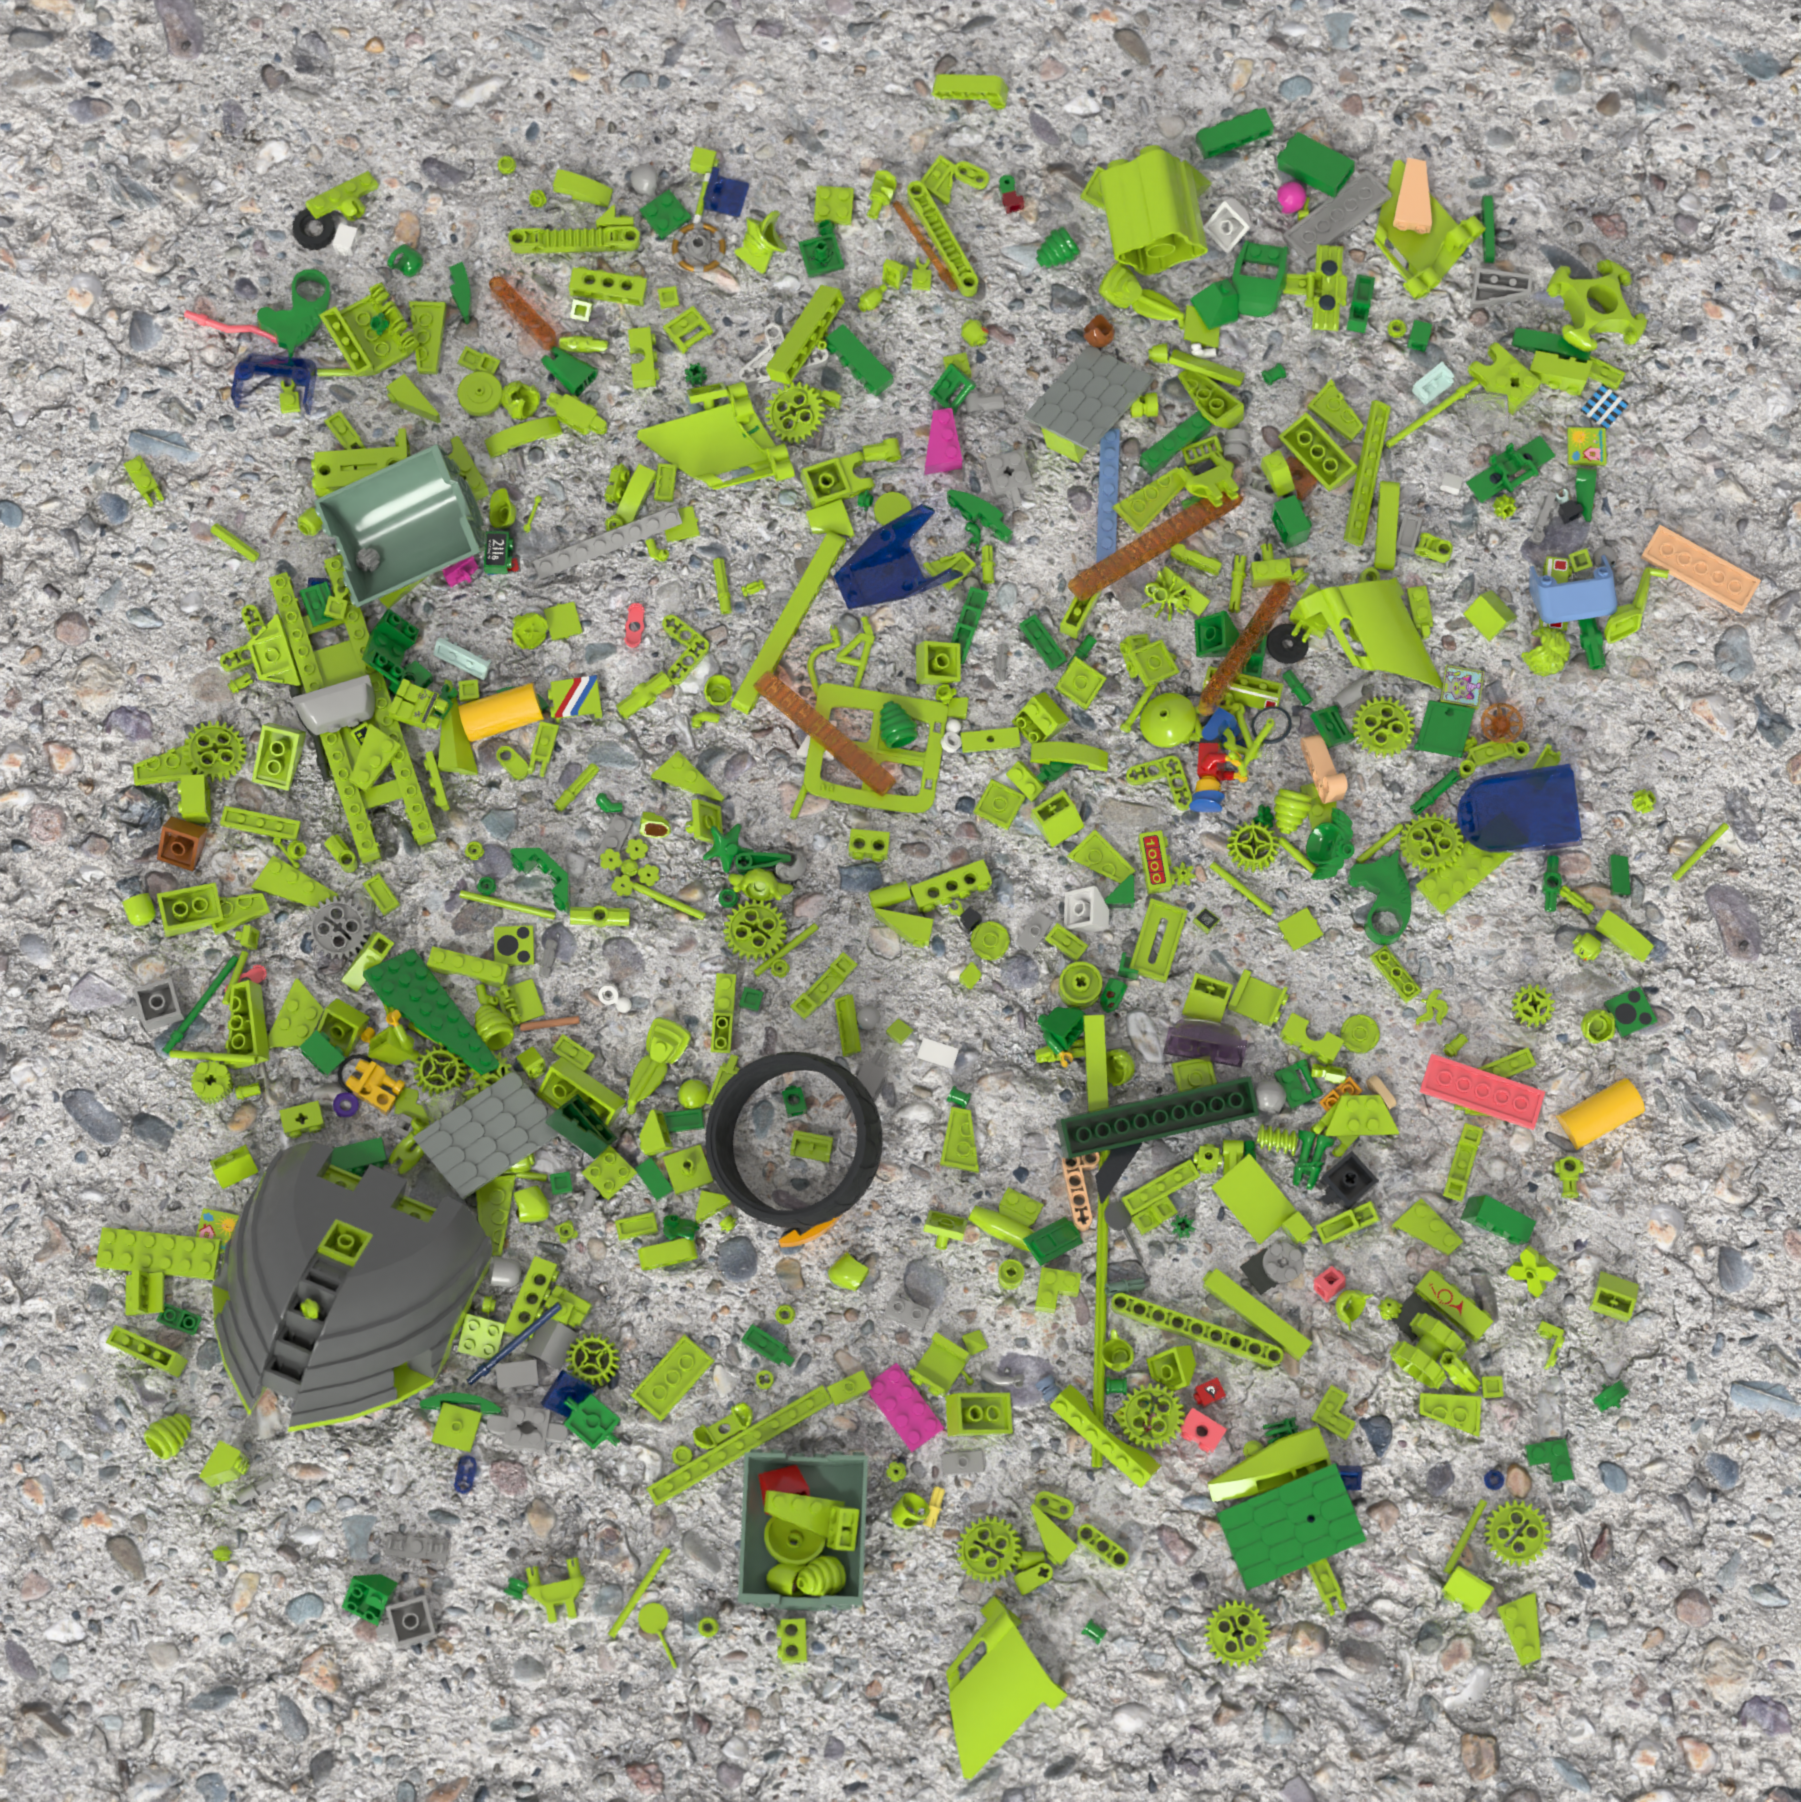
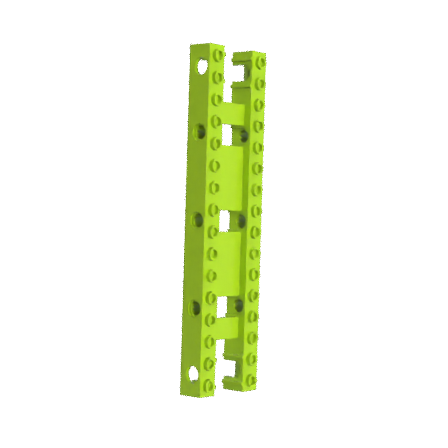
M342 554L324 560L326 574L330 577L332 583V592L335 584H338L337 590L339 593H343L346 587L343 582V571H345V568L343 566L344 559ZM287 572L269 577L306 693L369 675L375 693V710L372 718L365 721L368 725H373L402 746L390 762L396 780L371 787L366 793L363 790L359 791L358 787L350 781L360 748L346 726L340 728L337 732L320 734L362 864L381 858V849L375 841L372 831L374 828L366 813L367 809L403 798L406 806L404 810L407 818H410L414 830L412 834L418 845L437 840L398 720L389 717L388 711L392 702L383 675L362 660L369 639V633L360 607L357 608L351 602L349 588L347 595L343 597V600L348 601L343 620H333L313 628L309 616L302 617L301 606L298 598H295L292 588L294 585ZM343 624L346 625L350 640L313 652L309 635Z

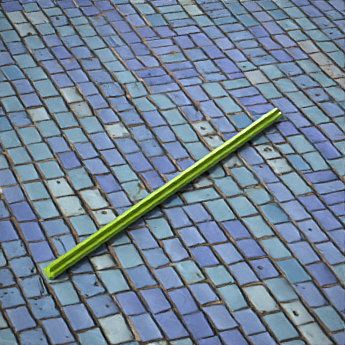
M1110 1150L1099 1152V1169L1109 1156ZM1098 1194L1093 1414L1104 1425L1105 1364L1102 1360L1101 1352L1106 1342L1107 1295L1105 1289L1107 1288L1104 1286L1107 1283L1108 1224L1104 1218V1211L1106 1206L1109 1205V1195L1101 1204ZM1092 1445L1091 1466L1100 1468L1103 1465V1454Z

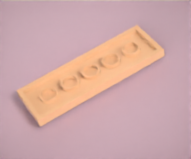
M1659 525L1641 556L1643 560L1661 570H1669L1670 575L1741 614L1761 582L1760 579L1662 525Z

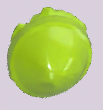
M1594 1009L1583 1017L1581 1031L1589 1043L1597 1044L1614 1037L1615 1018L1613 1014L1602 1009Z
M1120 1048L1106 1052L1108 1082L1114 1087L1129 1082L1135 1072V1061L1132 1056Z

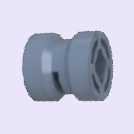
M1049 1375L1035 1384L1038 1391L1042 1392V1398L1045 1402L1053 1400L1062 1392L1061 1388L1055 1384L1053 1375Z

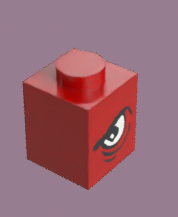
M1217 1377L1195 1387V1393L1193 1394L1196 1404H1201L1202 1408L1208 1407L1226 1397Z

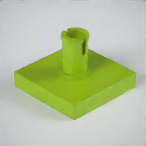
M724 382L686 389L690 403L703 402L705 410L716 407L714 399L728 396Z
M700 799L692 800L693 821H687L685 826H690L685 827L689 834L694 832V838L714 844L711 827L716 826L720 833L723 834L721 806Z
M701 1144L663 1157L676 1196L714 1183Z
M929 1210L923 1232L937 1235L935 1247L940 1250H946L949 1238L959 1241L963 1240L968 1219Z

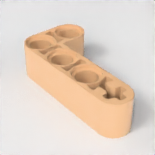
M1321 734L1301 738V750L1321 802L1326 804L1343 800L1347 790V779L1344 773H1336Z
M1098 1152L1071 1158L1076 1162V1165L1073 1167L1067 1166L1065 1163L1067 1159L1062 1158L1061 1167L1072 1220L1078 1231L1088 1230L1092 1223V1214L1083 1171L1093 1170L1098 1166L1100 1159ZM1088 1155H1092L1095 1157L1096 1161L1094 1163H1088L1085 1160V1157ZM1072 1178H1077L1080 1181V1184L1078 1186H1072L1069 1180ZM1080 1197L1084 1200V1204L1076 1205L1073 1199ZM1081 1211H1083V1219L1086 1220L1085 1224L1079 1221Z

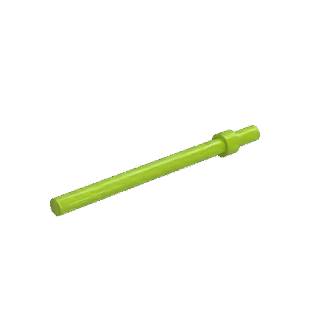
M1473 379L1465 386L1462 385L1457 388L1454 394L1386 441V446L1391 448L1455 401L1466 397L1469 391L1479 385V382Z

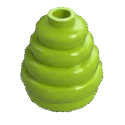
M1285 788L1278 790V795L1274 797V803H1276L1274 811L1276 812L1275 819L1277 820L1275 825L1280 828L1279 832L1291 835V831L1295 832L1298 830V825L1303 823V819L1307 817V812L1311 810L1312 805L1310 802L1312 797L1310 795Z
M482 1005L478 1008L474 1016V1030L489 1050L498 1051L508 1046L514 1039L515 1034L511 1020L492 1005Z
M179 1413L161 1418L148 1426V1430L143 1435L144 1440L155 1455L163 1460H167L172 1456H176L180 1448L184 1446L185 1440L188 1439V1434L192 1430V1420L188 1415H181Z
M818 1557L800 1571L797 1586L806 1594L820 1597L836 1595L845 1586V1569L842 1563L835 1557Z

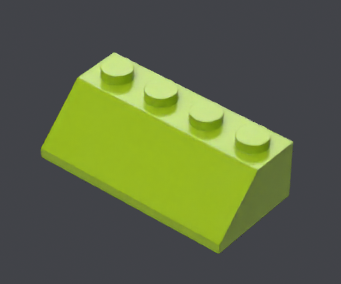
M1307 412L1278 436L1281 442L1328 492L1343 486L1357 474L1358 466Z
M563 1057L550 1066L536 1094L555 1109H558L578 1094L608 1128L617 1119L626 1103V1100Z

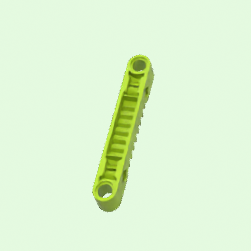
M912 181L907 186V200L911 208L921 221V224L924 225L925 231L928 232V236L931 238L932 243H934L939 255H941L942 261L945 262L946 268H948L960 293L965 297H973L978 291L977 275L925 185L920 181ZM915 191L920 192L919 195H914L912 193ZM971 283L973 286L967 287L964 284Z
M611 226L604 229L599 228L598 230L591 228V230L587 228L583 230L579 228L576 230L571 228L565 230L563 228L560 231L557 229L550 231L549 229L544 230L541 228H517L510 231L508 235L510 249L518 254L635 251L641 243L639 231L633 226ZM628 237H634V238H635L634 240H631V241H630V240H627ZM517 239H521V240H522L520 243H515V242H514V241L517 240Z

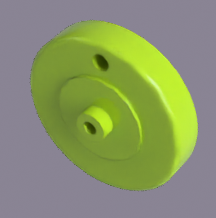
M477 371L468 374L461 380L457 389V397L460 406L467 413L473 416H487L500 407L503 389L500 381L493 374Z

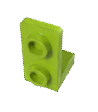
M1541 1321L1536 1332L1540 1333V1336L1544 1339H1554L1543 1369L1547 1370L1550 1366L1554 1367L1558 1355H1555L1556 1350L1562 1347L1565 1337L1562 1336L1564 1330Z

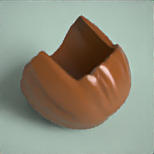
M1099 314L1085 326L1083 336L1085 341L1091 346L1102 348L1113 341L1115 329L1102 314Z

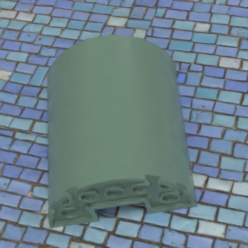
M433 445L314 501L316 504L315 511L323 522L322 529L324 533L336 539V549L339 554H342L344 559L343 566L345 571H343V582L351 592L350 599L352 604L357 608L486 549L483 545L487 543L486 533L481 529L484 522L468 482L459 476L460 469L456 462L446 457L448 455L447 451L440 445ZM362 548L366 550L372 548L380 556L378 560L380 561L379 567L373 572L370 569L367 571L361 570L356 563V556Z
M750 1449V1452H745L738 1585L739 1603L744 1605L752 1603L754 1607L770 1608L772 1604L775 1608L781 1610L831 1611L832 1607H836L837 1610H852V1606L854 1608L862 1607L868 1456H865L864 1452H853L852 1455H844V1452L833 1451L832 1455L827 1454V1457H825V1454H813V1457H805V1454L793 1453L792 1457L783 1453V1450H770V1453H762L761 1449ZM795 1464L809 1486L810 1497L845 1502L844 1506L859 1509L855 1551L835 1550L827 1547L826 1538L823 1551L818 1556L835 1557L842 1563L845 1569V1586L836 1595L821 1597L811 1594H805L800 1597L783 1596L774 1592L767 1585L766 1577L768 1572L781 1562L769 1553L764 1542L765 1527L772 1516L764 1512L759 1473ZM790 1542L792 1545L797 1544L796 1542Z

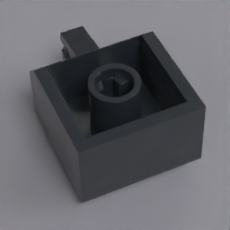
M1351 1151L1322 1176L1320 1182L1326 1188L1324 1191L1327 1194L1320 1200V1203L1327 1207L1334 1201L1336 1204L1340 1203L1347 1211L1371 1191L1379 1180ZM1346 1179H1347V1180L1352 1179V1180H1353L1352 1184H1351V1183H1346Z

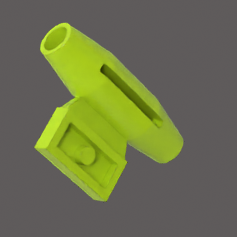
M1008 1187L999 1203V1212L975 1205L968 1220L989 1235L1018 1249L1030 1252L1022 1239L1035 1232L1029 1227L1035 1224L1044 1204Z

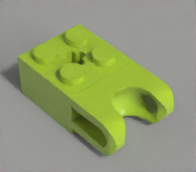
M1493 342L1488 347L1487 352L1494 364L1485 366L1478 361H1474L1468 366V373L1486 389L1485 391L1513 416L1539 391L1542 382L1500 344Z
M459 436L451 438L453 451L446 457L456 462L460 469L459 476L468 482L476 501L488 496L487 485Z
M855 452L840 458L836 457L802 469L800 478L813 509L840 499L844 501L859 496L860 492H865L866 489L870 492L875 488L872 478L860 479L853 473V469L861 466L864 461L862 452Z

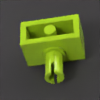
M1268 543V547H1266V544L1260 546L1263 561L1251 562L1249 573L1252 588L1290 584L1292 578L1289 558L1274 559L1273 545L1271 543Z

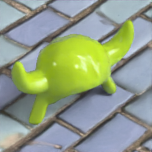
M754 868L744 876L733 873L728 876V881L734 885V892L742 890L746 897L759 902L761 900L769 901L774 897L779 901L782 899V895H788L793 891L792 885L779 883L771 871L761 868Z

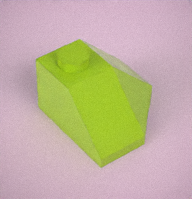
M1191 1345L1173 1347L1146 1359L1151 1378L1167 1386L1170 1391L1175 1392L1190 1385L1196 1367Z

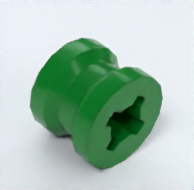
M509 1577L508 1587L504 1589L503 1593L522 1600L523 1591L527 1589L528 1584Z

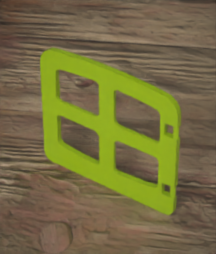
M821 684L817 694L803 778L805 789L814 796L861 807L907 813H923L928 811L935 799L942 754L941 739L945 735L948 716L947 705L942 702L837 684ZM890 701L898 703L902 709L907 711V714L912 716V719L929 725L928 742L925 752L886 747L880 738L881 732L879 729L880 711L883 708V704ZM832 708L872 711L873 721L869 741L857 742L829 737L827 729ZM935 723H941L940 733L933 732ZM825 751L865 759L863 783L860 790L833 784L820 778ZM887 761L921 767L923 774L919 794L917 796H902L878 793L876 788L881 763ZM926 779L932 780L931 790L924 789Z

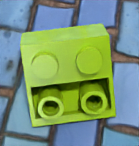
M1043 692L1033 696L1011 722L1033 744L1048 742L1064 728L1070 719L1049 695Z
M1064 790L1031 810V819L1052 848L1085 827L1075 805Z
M1195 972L1181 1015L1219 1027L1233 985Z
M1600 1271L1588 1309L1627 1323L1631 1319L1639 1284Z

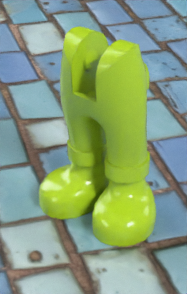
M414 1117L411 1120V1126L414 1130H411L400 1141L388 1159L391 1165L400 1158L404 1161L397 1169L401 1175L412 1169L425 1154L419 1145L411 1151L412 1146L416 1143L413 1137L430 1126L427 1121L420 1117Z

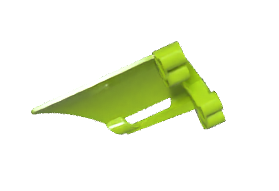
M1400 159L1394 161L1386 189L1392 193V198L1381 206L1374 242L1406 280V283H1403V287L1415 300L1425 299L1432 289L1442 281V278L1452 268L1467 247L1486 228L1475 215L1467 220H1462L1458 225L1430 192L1432 217L1430 234H1419L1414 230H1399L1397 227H1393L1406 166ZM1386 238L1409 263L1408 271L1384 245Z
M744 381L726 386L730 402L728 404L643 428L637 432L636 438L670 464L677 465V468L697 481H703L714 490L773 475L776 482L795 477L785 443L776 446L753 409ZM758 425V427L760 428L758 429L759 431L751 435L747 433L748 431L756 428L755 426ZM746 466L755 471L754 473L724 482L716 476Z
M1397 577L1389 580L1329 587L1296 602L1304 620L1322 612L1353 666L1368 671L1380 670L1427 683L1438 689L1442 688L1443 683L1400 597L1405 593ZM1343 618L1350 620L1365 650L1366 657L1357 656L1353 653L1340 626V621Z
M995 1595L980 1609V1612L986 1617L987 1621L946 1670L957 1749L963 1777L967 1779H972L1042 1702L1052 1710H1055L1068 1696L1066 1691L1044 1671L1021 1636L1017 1627L1022 1621ZM981 1641H984L987 1647L986 1654L960 1681L958 1666Z

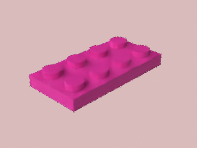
M897 1363L869 1382L872 1389L867 1391V1393L911 1453L945 1429Z

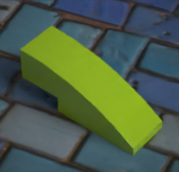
M557 169L553 182L554 192L570 195L574 200L609 207L613 189L604 184L562 169Z
M638 464L615 514L623 520L624 524L636 520L656 479V471L641 464Z
M1608 909L1594 928L1611 939V943L1641 962L1645 961L1654 947L1636 929Z
M1369 1201L1315 1227L1323 1244H1327L1373 1225L1382 1219L1374 1202Z

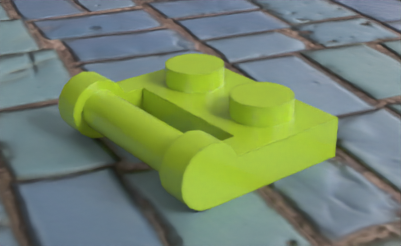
M694 306L663 326L665 333L682 354L686 353L688 348L705 336H710L714 333ZM697 327H702L701 331L685 342L680 340Z

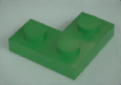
M1566 1439L1525 1446L1529 1467L1549 1463L1553 1483L1574 1479Z

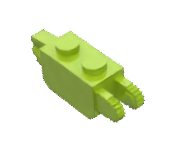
M551 392L546 399V404L556 411L558 421L583 435H587L591 431L599 435L607 433V423L598 416L597 409L590 404L585 405L578 397L574 395L569 396L566 393L564 396Z

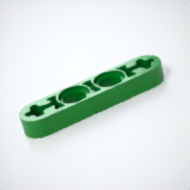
M1482 195V224L1486 228L1482 233L1484 264H1494L1493 196Z

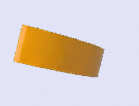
M842 1215L833 1218L829 1222L816 1225L800 1236L796 1230H793L778 1240L780 1247H794L815 1240L830 1230Z

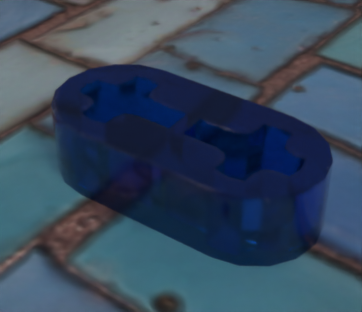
M470 1455L463 1456L459 1460L454 1487L461 1495L469 1494L474 1486L477 1462ZM470 1460L473 1467H469L468 1474H466L465 1467L462 1464ZM464 1477H467L466 1483L469 1487H465L464 1491H462L458 1484L463 1482Z

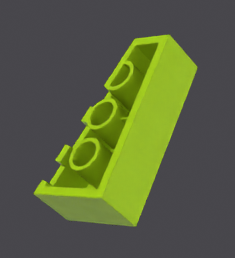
M250 980L234 984L231 987L229 1006L231 1016L227 1024L229 1035L228 1041L225 1043V1049H227V1054L257 1055L259 1058L258 1063L223 1062V1065L238 1070L269 1061L270 1056L261 985Z

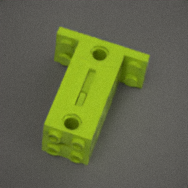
M406 428L398 429V435L395 436L396 447L314 452V459H311L312 471H314L312 486L315 490V496L318 495L321 498L410 457V442Z

